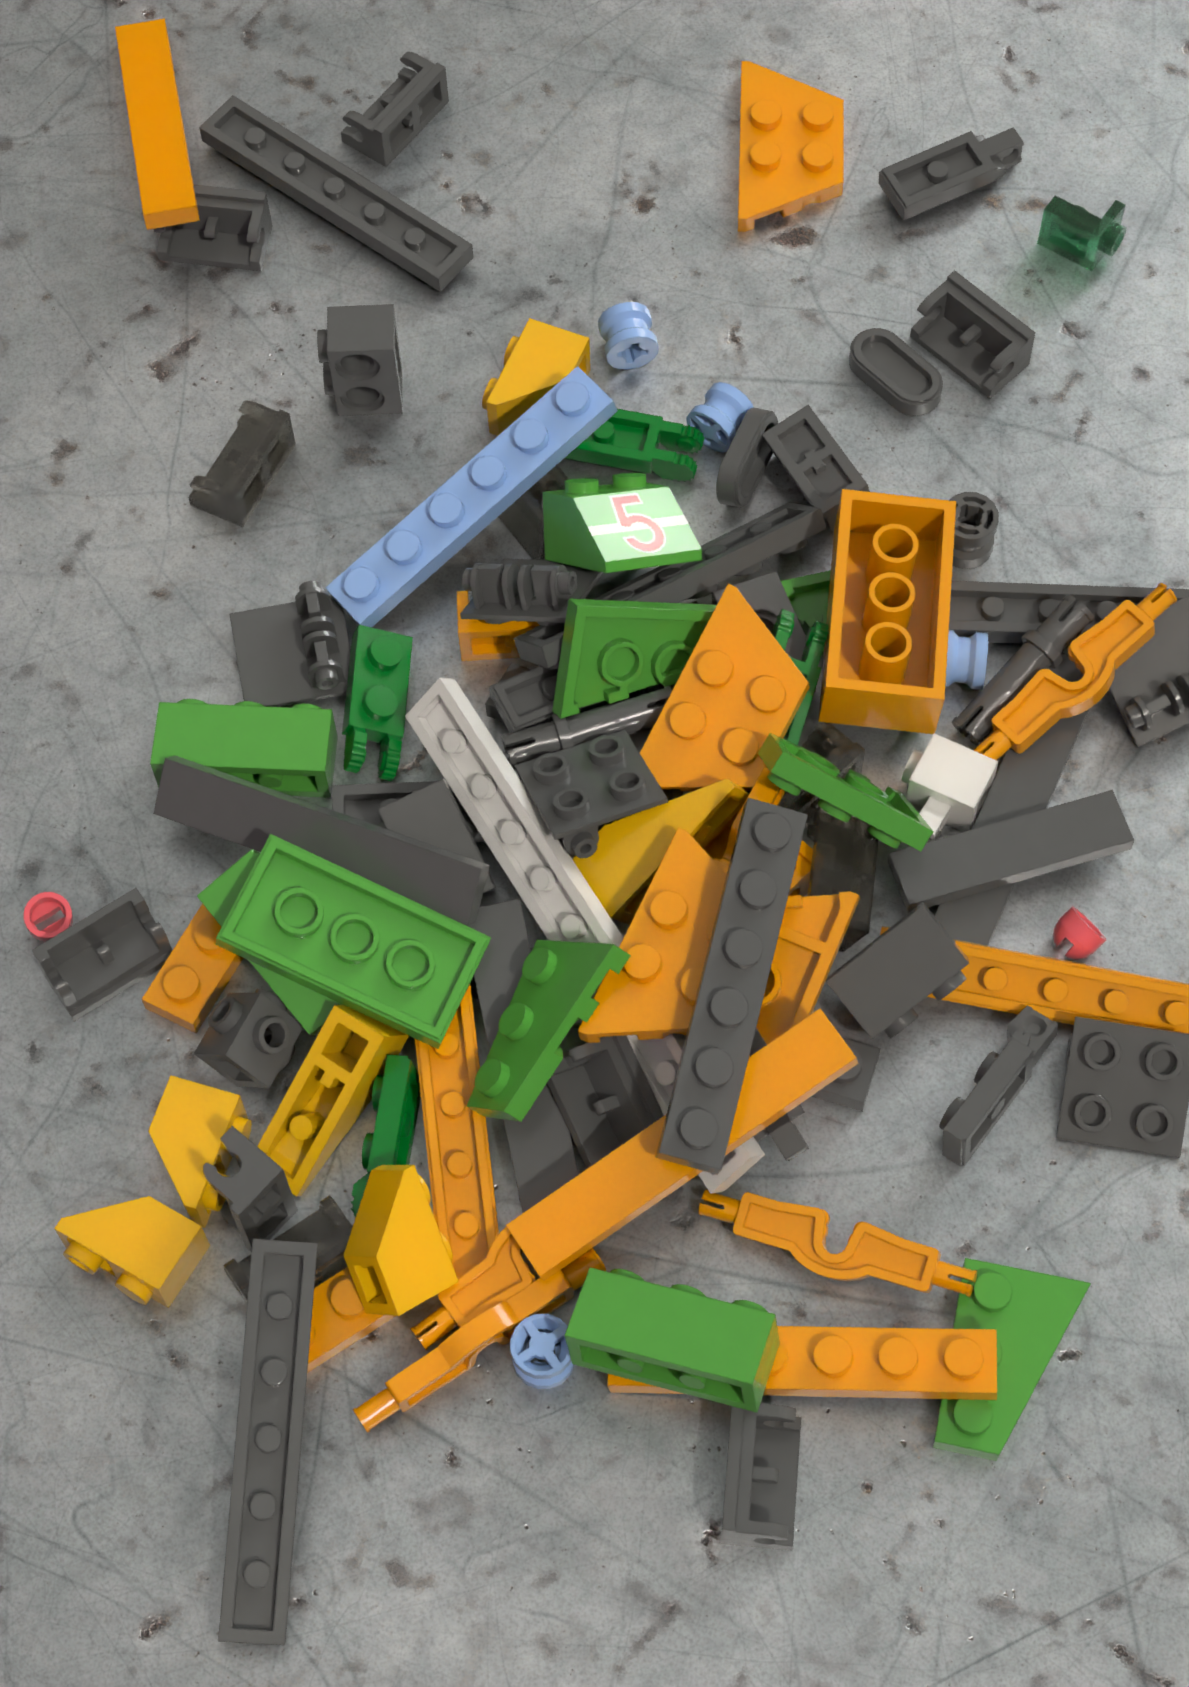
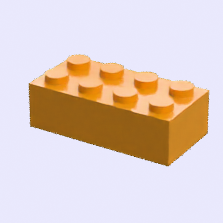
M842 489L834 526L826 622L829 625V630L824 646L818 722L925 734L935 733L945 700L956 501Z

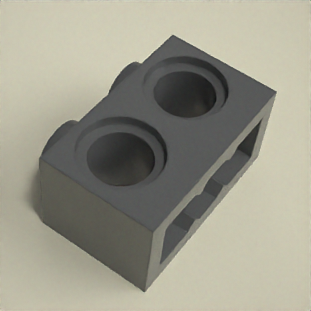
M394 304L327 307V329L317 331L319 363H323L325 395H335L338 416L403 414V374Z

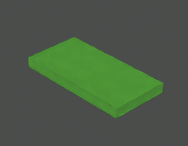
M270 834L216 937L215 945L439 1049L485 954L491 937Z

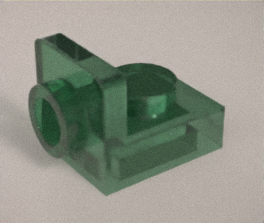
M1055 195L1044 209L1037 244L1093 271L1105 254L1113 256L1125 237L1127 228L1121 225L1126 204L1115 200L1101 219L1089 213L1085 208L1073 205Z

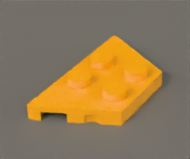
M741 61L738 232H747L754 229L755 220L778 211L782 217H786L802 211L808 204L823 203L843 194L844 100L753 62Z
M728 583L640 751V755L661 789L695 791L728 779L742 787L745 791H751L764 767L767 768L758 755V751L769 733L784 738L810 688L809 682L737 587Z
M678 827L619 946L620 949L631 955L619 974L609 969L594 997L599 1002V1005L587 1023L582 1021L578 1029V1034L582 1041L600 1043V1037L637 1035L638 1040L664 1039L671 1034H683L685 1036L687 1034L727 874L684 829Z
M848 891L839 892V894L788 896L756 1026L766 1044H769L812 1014L860 900L858 894Z

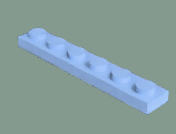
M577 366L325 588L358 625L373 627L618 411L614 401Z

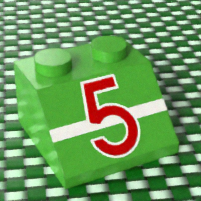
M646 474L612 475L613 484L600 486L598 479H569L564 481L565 490L543 492L545 560L603 573L702 560V548L669 486L646 483Z

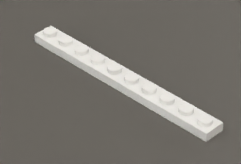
M439 678L405 717L547 939L553 941L614 944L619 947L623 940L620 931L559 839L554 840L524 784L456 680L452 678ZM598 988L596 989V991H595L594 994L592 995V998H593V999H594V997H595V995H596V993H597V991H598ZM671 1034L664 1039L638 1040L637 1035H627L662 1113L666 1115L686 1036L683 1034ZM752 1137L724 1157L722 1170L718 1175L706 1171L698 1175L710 1194L723 1192L765 1154L755 1138Z

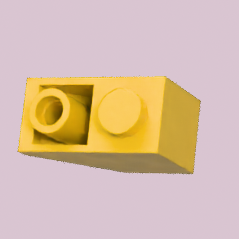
M529 318L520 337L513 336L509 341L504 355V368L499 378H491L484 391L482 408L487 410L489 433L496 436L500 435L577 366L588 376L591 370L589 337Z
M170 1075L148 1132L190 1219L201 1225L202 1228H205L212 1210L219 1212L226 1199L210 1186L204 1175L203 1165L209 1163L216 1167L220 1175L230 1177L226 1173L232 1156L222 1144L220 1138L233 1126L249 1140L252 1121L247 1119L248 1116L240 1095Z
M380 1165L370 1172L343 1255L366 1314L400 1316L459 1282L451 1263L453 1259L451 1246L446 1237L439 1231L429 1205L431 1200L429 1188L424 1179L417 1173L415 1165Z
M150 1196L63 1217L54 1228L66 1247L63 1253L64 1257L75 1266L92 1275L96 1273L98 1268H101L118 1278L115 1286L134 1301L147 1305L152 1298L167 1308L171 1306L210 1247L201 1225Z

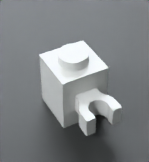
M935 733L924 753L917 749L913 751L901 778L902 782L908 784L906 798L934 831L927 842L939 839L945 824L961 832L971 830L995 779L999 762Z

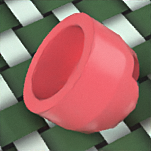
M42 892L32 897L26 904L24 922L27 930L34 938L46 942L72 926L73 914L70 904L63 896L54 892ZM60 910L65 917L41 931L35 926L49 919Z
M1073 906L1058 920L1052 935L1055 947H1058L1066 939L1073 944L1065 954V957L1075 960L1087 958L1106 941L1101 931Z

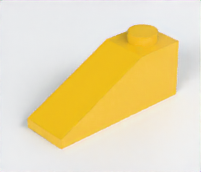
M728 779L721 780L669 800L668 803L604 825L598 831L599 841L596 852L588 858L574 856L573 861L610 918L630 925L678 827L686 830L704 848L742 808L749 794Z
M345 1005L333 1006L257 1146L284 1170L293 1195L296 1197L302 1196L370 1103L375 1078L377 1075H384L387 1054L399 1055L409 1035Z

